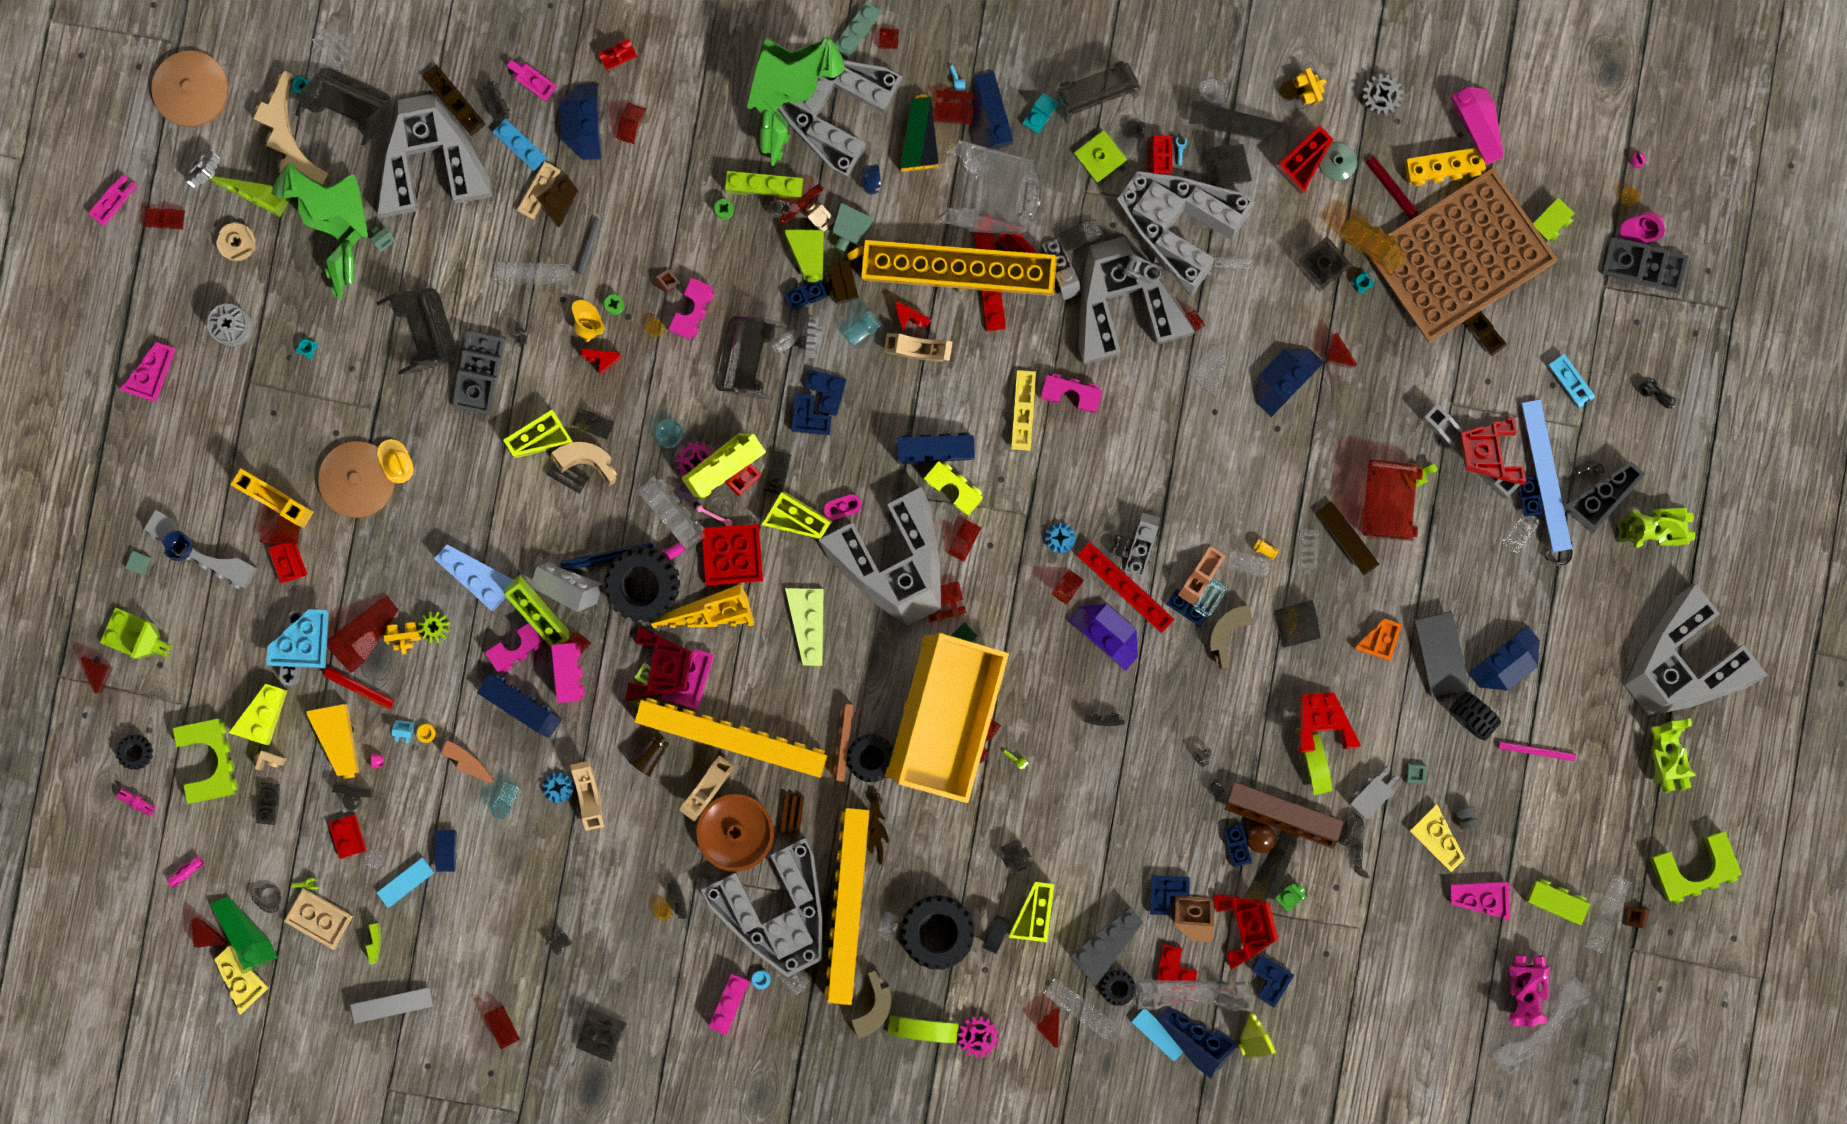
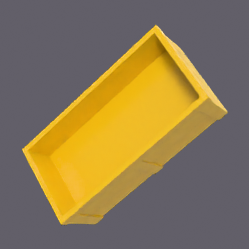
M937 633V635H923L920 655L909 695L904 704V713L885 777L896 781L900 785L968 803L1009 653L941 633Z

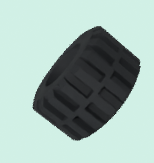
M1464 691L1449 708L1451 715L1464 728L1481 740L1486 741L1501 724L1497 714L1470 692Z
M875 734L860 736L850 745L847 753V763L850 771L855 777L865 782L883 780L886 778L885 773L890 764L893 747L882 736ZM867 747L879 749L883 756L881 765L874 770L864 768L860 762V754Z

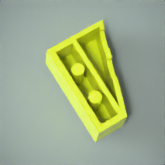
M550 410L503 440L515 458L557 449L563 445L573 443L553 410Z
M1034 881L1011 929L1009 938L1047 942L1054 884Z

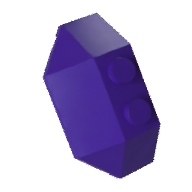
M1108 604L1080 606L1069 618L1068 622L1123 670L1126 671L1138 657L1136 628Z

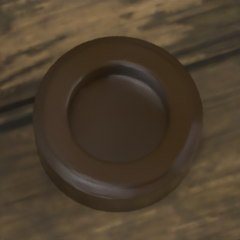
M1286 81L1280 87V95L1287 101L1294 100L1299 94V88L1295 87L1293 81Z

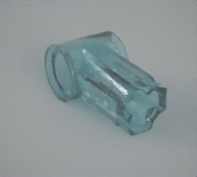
M872 310L865 313L858 320L859 322L843 334L853 347L883 326V323Z
M505 781L491 809V813L496 819L504 820L509 816L521 788ZM502 805L505 807L506 812L503 816H498L496 808Z

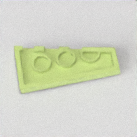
M785 588L803 666H822L824 589Z

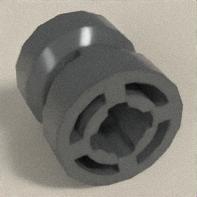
M1474 806L1455 811L1456 816L1460 819L1459 826L1461 830L1479 825V821L1474 815Z

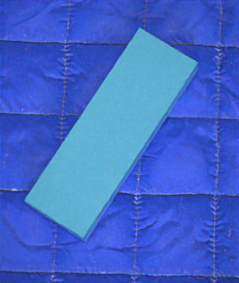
M422 857L379 890L377 894L385 905L390 908L435 872L424 857Z
M1145 1008L1131 1021L1173 1061L1183 1053L1159 1021Z

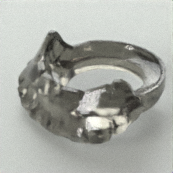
M1549 541L1544 547L1542 554L1552 564L1564 566L1571 561L1573 551L1572 549L1566 550V559L1558 562L1553 557Z
M265 884L260 888L252 890V901H254L257 907L270 914L279 910L281 892L275 885ZM272 888L277 892V899L273 903L266 905L260 900L261 894L265 889Z

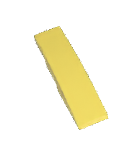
M1017 370L1011 447L1013 450H1031L1036 372Z

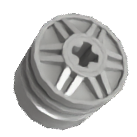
M233 304L216 306L207 318L209 334L216 341L227 347L241 346L252 335L253 323L251 317L244 310ZM227 320L231 322V323H230V326H231L230 328H227V327H226V325H227L226 321H227Z

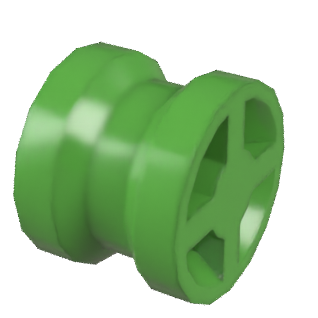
M720 199L716 202L714 209L717 217L722 220L730 219L734 214V207L731 201Z
M612 294L606 297L604 306L611 315H618L624 309V302L620 296Z

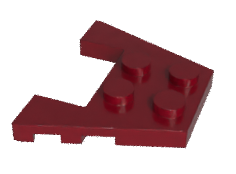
M639 627L636 644L655 647L647 685L628 682L625 699L633 701L685 691L692 652L643 627Z

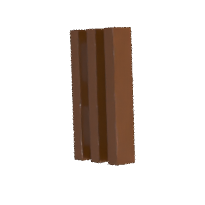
M785 795L780 833L800 835L805 797ZM789 799H792L789 828L785 830ZM796 800H799L796 831H792Z

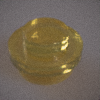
M1627 187L1621 193V201L1627 206H1634L1640 200V193L1634 187Z
M653 318L648 321L646 331L651 337H660L665 332V324L662 320Z
M659 902L656 904L654 916L658 920L666 921L671 918L673 908L669 903Z

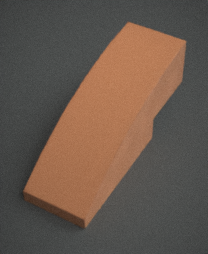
M1210 546L1178 596L1194 606L1226 555Z
M446 740L441 755L458 761L455 769L486 782L494 783V778L480 760L460 745Z

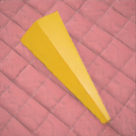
M741 584L664 613L657 619H651L653 628H657V625H669L670 628H675L676 625H687V627H717L718 624L736 626L737 624L748 623V626L754 625L749 600Z

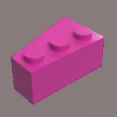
M576 642L551 645L557 703L583 700V696H585L584 685L581 682L583 670L582 665L579 666L578 659L581 658L580 646H577Z

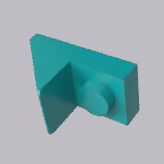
M1043 93L1034 103L1032 110L1022 125L1039 135L1059 103Z

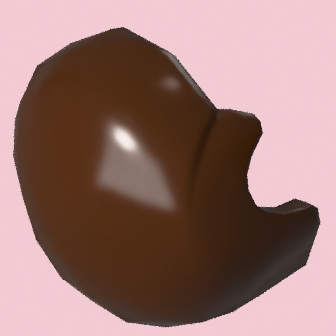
M1257 822L1249 827L1247 844L1251 850L1256 853H1266L1273 848L1276 835L1271 826Z

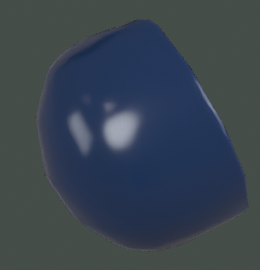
M878 164L866 166L861 171L860 184L867 194L879 193V191L875 190L881 186Z
M171 531L162 540V544L165 547L164 554L172 561L181 562L190 556L193 549L192 540L181 531Z

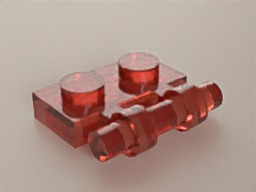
M950 89L936 90V97L943 98V102H935L934 122L972 125L973 105L966 104V100H974V92H967V90H961V92L950 91ZM949 98L960 99V104L949 103Z
M959 581L941 585V606L951 603L952 609L942 612L938 610L934 614L928 615L929 622H941L945 618L953 616L957 618L961 614L967 613L965 606L957 607L956 602L963 600Z

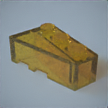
M1352 214L1339 231L1344 242L1359 253H1365L1373 258L1372 262L1375 265L1378 263L1382 264L1387 270L1386 273L1390 276L1405 259L1398 245L1399 241L1391 234L1389 236L1384 234L1381 228L1376 225L1374 227L1371 226L1361 216L1358 218Z

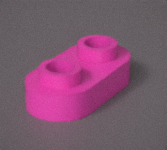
M853 494L828 502L824 507V513L828 519L838 520L859 512L862 503L858 496ZM854 501L856 506L850 508L848 506L849 502ZM831 508H837V513L832 514L830 512Z

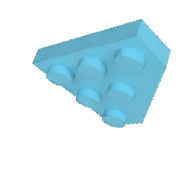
M308 609L302 614V617L291 624L282 635L268 645L266 665L325 668L329 611Z

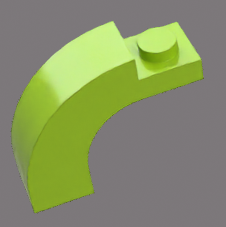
M1296 728L1297 736H1298V730H1300V728ZM1312 732L1316 750L1303 754L1311 789L1314 795L1333 790L1320 735L1318 732Z
M894 1015L889 1016L887 1035L932 1042H957V1023L920 1020Z

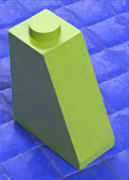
M785 230L786 241L803 279L809 282L823 280L824 230Z

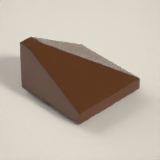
M668 268L656 276L651 283L667 293L678 286L680 281Z
M1627 906L1625 925L1644 928L1650 910Z

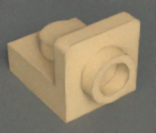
M817 201L809 204L803 213L817 230L825 231L836 221L826 208Z
M261 751L260 754L257 753L254 759L255 769L262 770L265 760L267 761L266 765L275 768L278 765L284 766L286 758Z

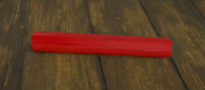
M327 668L323 676L387 709H391L394 705L393 699L331 668Z

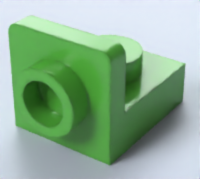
M1291 882L1274 898L1286 912H1289L1306 897L1303 894L1305 890L1298 883L1295 885Z

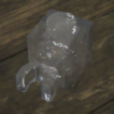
M885 910L877 931L880 934V938L891 941V938L895 939L903 916Z

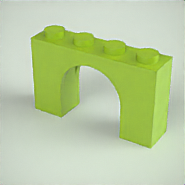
M214 719L173 728L176 747L204 743L212 747L218 757L217 769L209 779L184 785L187 804L236 795L238 784L232 775L234 764L229 759L228 752H231L229 741L225 739V733H227L225 722H222V719Z
M1720 831L1704 837L1711 856L1712 865L1708 875L1700 881L1691 882L1680 874L1671 851L1650 857L1667 902L1672 901L1675 904L1683 901L1684 896L1690 895L1694 897L1702 894L1701 890L1703 889L1713 890L1720 887L1719 883L1726 881L1728 884L1738 880L1737 877L1742 875L1726 831Z

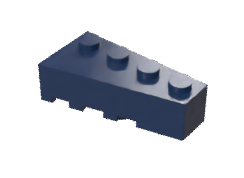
M969 432L958 433V436L944 433L936 437L920 435V437L901 436V438H897L898 464L975 460L974 435H970Z
M489 674L477 694L537 733L550 739L562 720L551 712L553 709L545 704H537V699L528 693L526 696L520 693L522 689L512 684L509 686L505 683L507 680L499 674L496 676Z

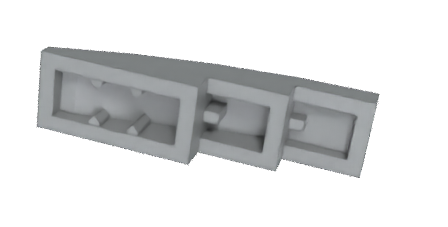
M424 988L351 1004L350 1010L353 1024L433 1007L430 988Z

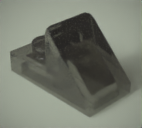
M578 409L572 427L608 440L614 422L595 413Z

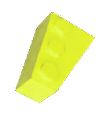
M783 491L762 525L821 539L833 521Z
M265 684L229 733L264 745H270L288 690Z

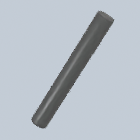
M598 219L593 221L576 272L580 275L585 273L601 221Z

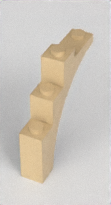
M284 70L283 74H280L277 78L275 91H272L269 95V104L261 102L259 106L257 105L253 112V119L257 123L273 129L267 135L266 146L286 156L279 163V173L282 172L286 164L293 162L299 171L327 187L331 176L316 167L304 156L292 136L288 121V99L294 76Z

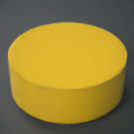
M864 246L847 253L848 259L852 261L864 254Z
M422 724L417 728L416 736L419 741L430 743L436 737V730L430 724Z

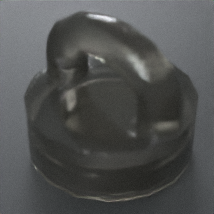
M1197 748L1192 752L1194 759L1200 767H1205L1209 764L1207 759L1212 754L1211 749L1206 748L1201 751V749Z

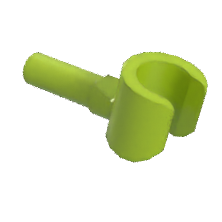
M1006 749L1004 750L1003 754L1010 758L1019 769L1022 770L1029 765L1023 756L1017 759Z
M308 878L305 882L292 883L291 887H306L309 890H318L319 887H314L313 883L314 881H319V879Z

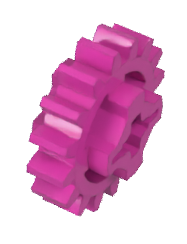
M696 441L695 446H692L690 442H688V448L682 446L683 452H677L680 459H675V462L680 464L676 467V470H682L680 476L683 477L688 473L684 465L689 466L691 469L695 468L691 461L695 460L696 454L698 460L703 462L705 459L701 457L700 451H703L709 457L712 448L705 449L706 444L703 443L702 446H699L698 441ZM693 450L692 455L685 457L688 452Z
M973 1016L972 1022L965 1020L967 1026L961 1025L960 1028L963 1030V1033H958V1036L962 1037L958 1043H964L962 1051L968 1049L967 1055L970 1056L972 1053H975V1058L978 1057V1054L985 1058V1052L992 1054L991 1048L997 1049V1045L994 1042L1000 1041V1038L995 1037L999 1030H993L996 1024L990 1025L989 1018L983 1021V1016H980L979 1020H976ZM982 1024L986 1027L983 1029L976 1028L974 1025ZM969 1029L971 1038L966 1042V1032ZM976 1032L978 1034L984 1033L982 1036L983 1041L976 1040L972 1042ZM991 1033L992 1040L991 1043L988 1044V1042L986 1041L987 1035ZM974 1045H979L983 1049L975 1050L971 1047H973Z

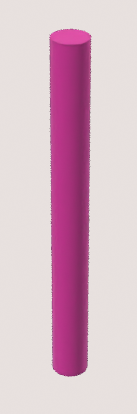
M1499 741L1498 749L1569 761H1575L1576 758L1574 753Z

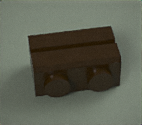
M849 260L828 265V271L824 272L827 283L831 282L833 289L829 290L832 301L836 300L837 305L858 300L859 296Z

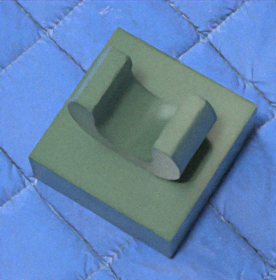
M376 226L371 230L375 235L371 238V241L380 252L396 241L386 228L380 230Z

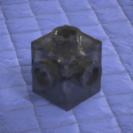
M1018 839L1001 847L1005 856L1002 860L1006 868H1011L1013 873L1022 872L1030 866L1028 858L1031 855L1027 847L1022 848Z

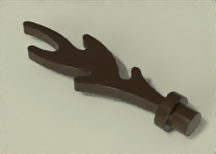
M873 793L871 803L875 804V809L868 831L870 832L873 828L875 831L871 838L870 853L872 854L874 846L878 845L880 851L879 864L881 865L884 857L881 838H884L886 843H889V837L885 827L878 821V818L885 820L879 803H883V799H881L880 793Z

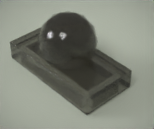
M333 785L332 789L334 793L345 794L342 798V804L348 810L357 809L361 804V797L373 798L374 795L373 790Z

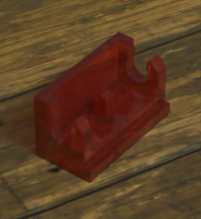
M504 1005L484 1014L500 1049L520 1040Z

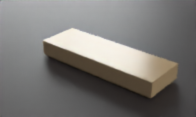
M544 161L516 211L534 220L541 208V204L536 197L556 182L561 170Z

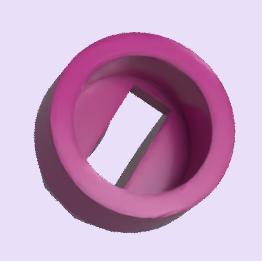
M1636 152L1631 155L1629 162L1632 167L1640 168L1645 164L1646 158L1644 154ZM1636 155L1639 156V158H1640V160H1641V164H1639V161H1638Z
M370 753L371 769L383 766V756L378 753Z

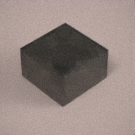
M1328 236L1296 262L1297 266L1319 292L1323 291L1352 266Z

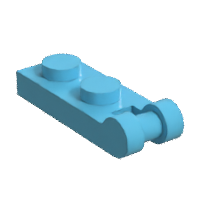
M1565 354L1548 365L1577 408L1580 409L1586 401H1591L1595 398L1593 392ZM1581 389L1584 394L1579 397L1576 392Z

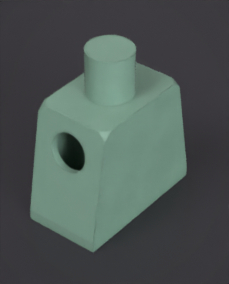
M841 203L832 232L834 236L839 238L835 248L845 252L849 243L858 246L873 225L874 218Z

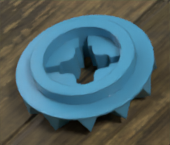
M1056 523L1051 525L1046 531V545L1055 553H1065L1075 544L1076 536L1074 530L1068 524ZM1059 530H1061L1062 536L1069 537L1062 541L1061 546L1058 540L1052 539V537L1058 536Z
M561 772L550 774L542 785L543 794L549 801L554 803L567 801L573 793L572 780L568 775ZM554 780H556V782H558L559 785L566 784V786H563V788H561V796L557 791H550L551 789H553V787H555Z

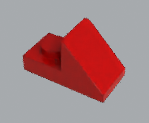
M898 301L896 302L895 306L903 332L910 319L913 320L912 324L921 329L923 326L928 328L931 322L930 318Z
M582 349L581 357L586 359L585 362L597 363V360H600L599 375L606 372L622 357L621 353L591 349Z
M750 463L734 474L726 484L740 497L762 474Z

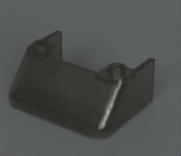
M1119 61L1113 64V67L1072 83L1070 81L1061 83L1059 85L1060 88L1057 89L1056 97L1066 123H1069L1073 114L1130 93L1133 94L1134 98H1137L1140 85L1129 63Z
M322 68L301 90L295 115L299 117L306 108L313 113H319L328 108L359 122L358 130L364 135L361 145L365 146L377 132L389 106L390 96L381 90L338 71Z
M427 288L395 292L376 302L377 306L391 304L394 313L398 317H407L418 352L410 356V366L399 370V375L421 372L449 363L457 358L458 352L440 295L435 289Z
M732 317L727 326L716 378V389L725 393L755 399L772 400L771 395L762 393L763 384L760 380L756 379L763 342L768 343L774 338L775 328L787 329V325L763 317Z

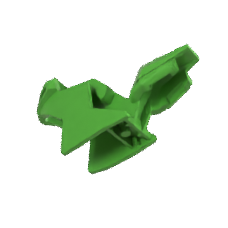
M824 36L822 40L793 52L769 38H765L762 44L747 108L752 109L756 107L763 115L760 130V149L763 153H771L772 166L775 165L776 160H781L783 150H781L782 145L787 144L790 134L787 133L789 123L778 111V107L786 102L791 101L794 104L810 99L817 87L818 76L834 78L845 69L843 58L830 37Z
M293 162L288 163L277 177L271 194L281 199L298 197V212L304 224L337 238L340 245L327 258L328 267H325V272L328 278H332L334 285L331 286L334 297L338 296L339 300L343 299V286L350 285L354 281V254L352 253V246L361 237H368L366 219L356 177L354 174H351L332 186L326 187L299 171Z

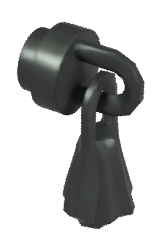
M1651 378L1640 385L1639 392L1642 396L1649 397L1655 394L1667 409H1672L1675 406L1676 399L1662 391L1658 387L1656 380Z

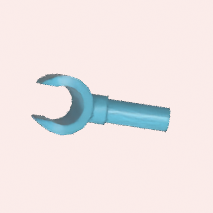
M949 66L955 90H965V80H958L954 66Z
M1178 137L1176 139L1175 147L1178 149L1177 165H1182L1183 149L1187 145L1186 138L1183 145L1178 143Z

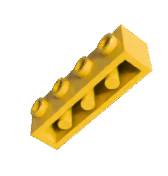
M1477 148L1409 158L1404 162L1408 184H1414V186L1425 185L1427 181L1440 183L1444 182L1446 178L1459 180L1464 175L1478 177L1486 170L1485 162Z

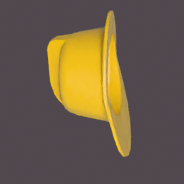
M577 300L572 304L571 308L575 319L574 331L577 335L582 337L585 342H589L604 332L605 326L598 310L593 304L585 300Z
M390 439L382 442L378 447L377 457L384 474L394 483L399 484L408 481L413 475L414 468L406 448L397 440Z

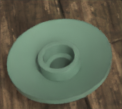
M1333 143L1329 146L1319 166L1327 178L1334 181H1342L1349 178L1355 172L1357 157L1353 149L1348 145ZM1336 158H1341L1342 163H1336Z

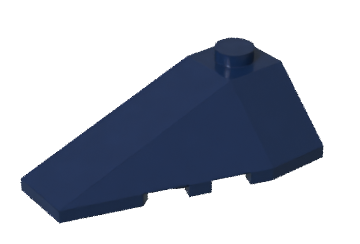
M994 71L975 76L971 137L976 154L1013 145L1009 122Z
M1169 1007L1157 1017L1159 1023L1194 1066L1210 1079L1222 1068L1238 1047V1044L1223 1032L1218 1030L1214 1032L1206 1028V1024L1200 1023L1199 1025L1191 1021L1188 1016Z

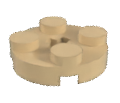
M229 223L219 232L220 234L216 242L217 248L225 258L231 261H243L250 257L256 249L254 233L243 224ZM234 237L241 239L238 247L231 244L234 242Z

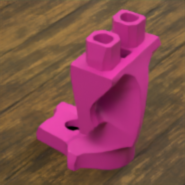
M1526 954L1515 955L1514 964L1509 968L1511 995L1516 996L1518 1004L1516 1012H1511L1509 1015L1511 1026L1534 1027L1537 1024L1547 1023V1017L1542 1011V998L1543 1000H1548L1550 966L1546 965L1545 955L1533 956V965L1527 964ZM1518 980L1523 981V987H1522V988L1518 987V985H1517V981H1518ZM1540 983H1542V986H1543V991H1542V992H1541ZM1527 993L1533 996L1530 1002H1526L1524 999Z

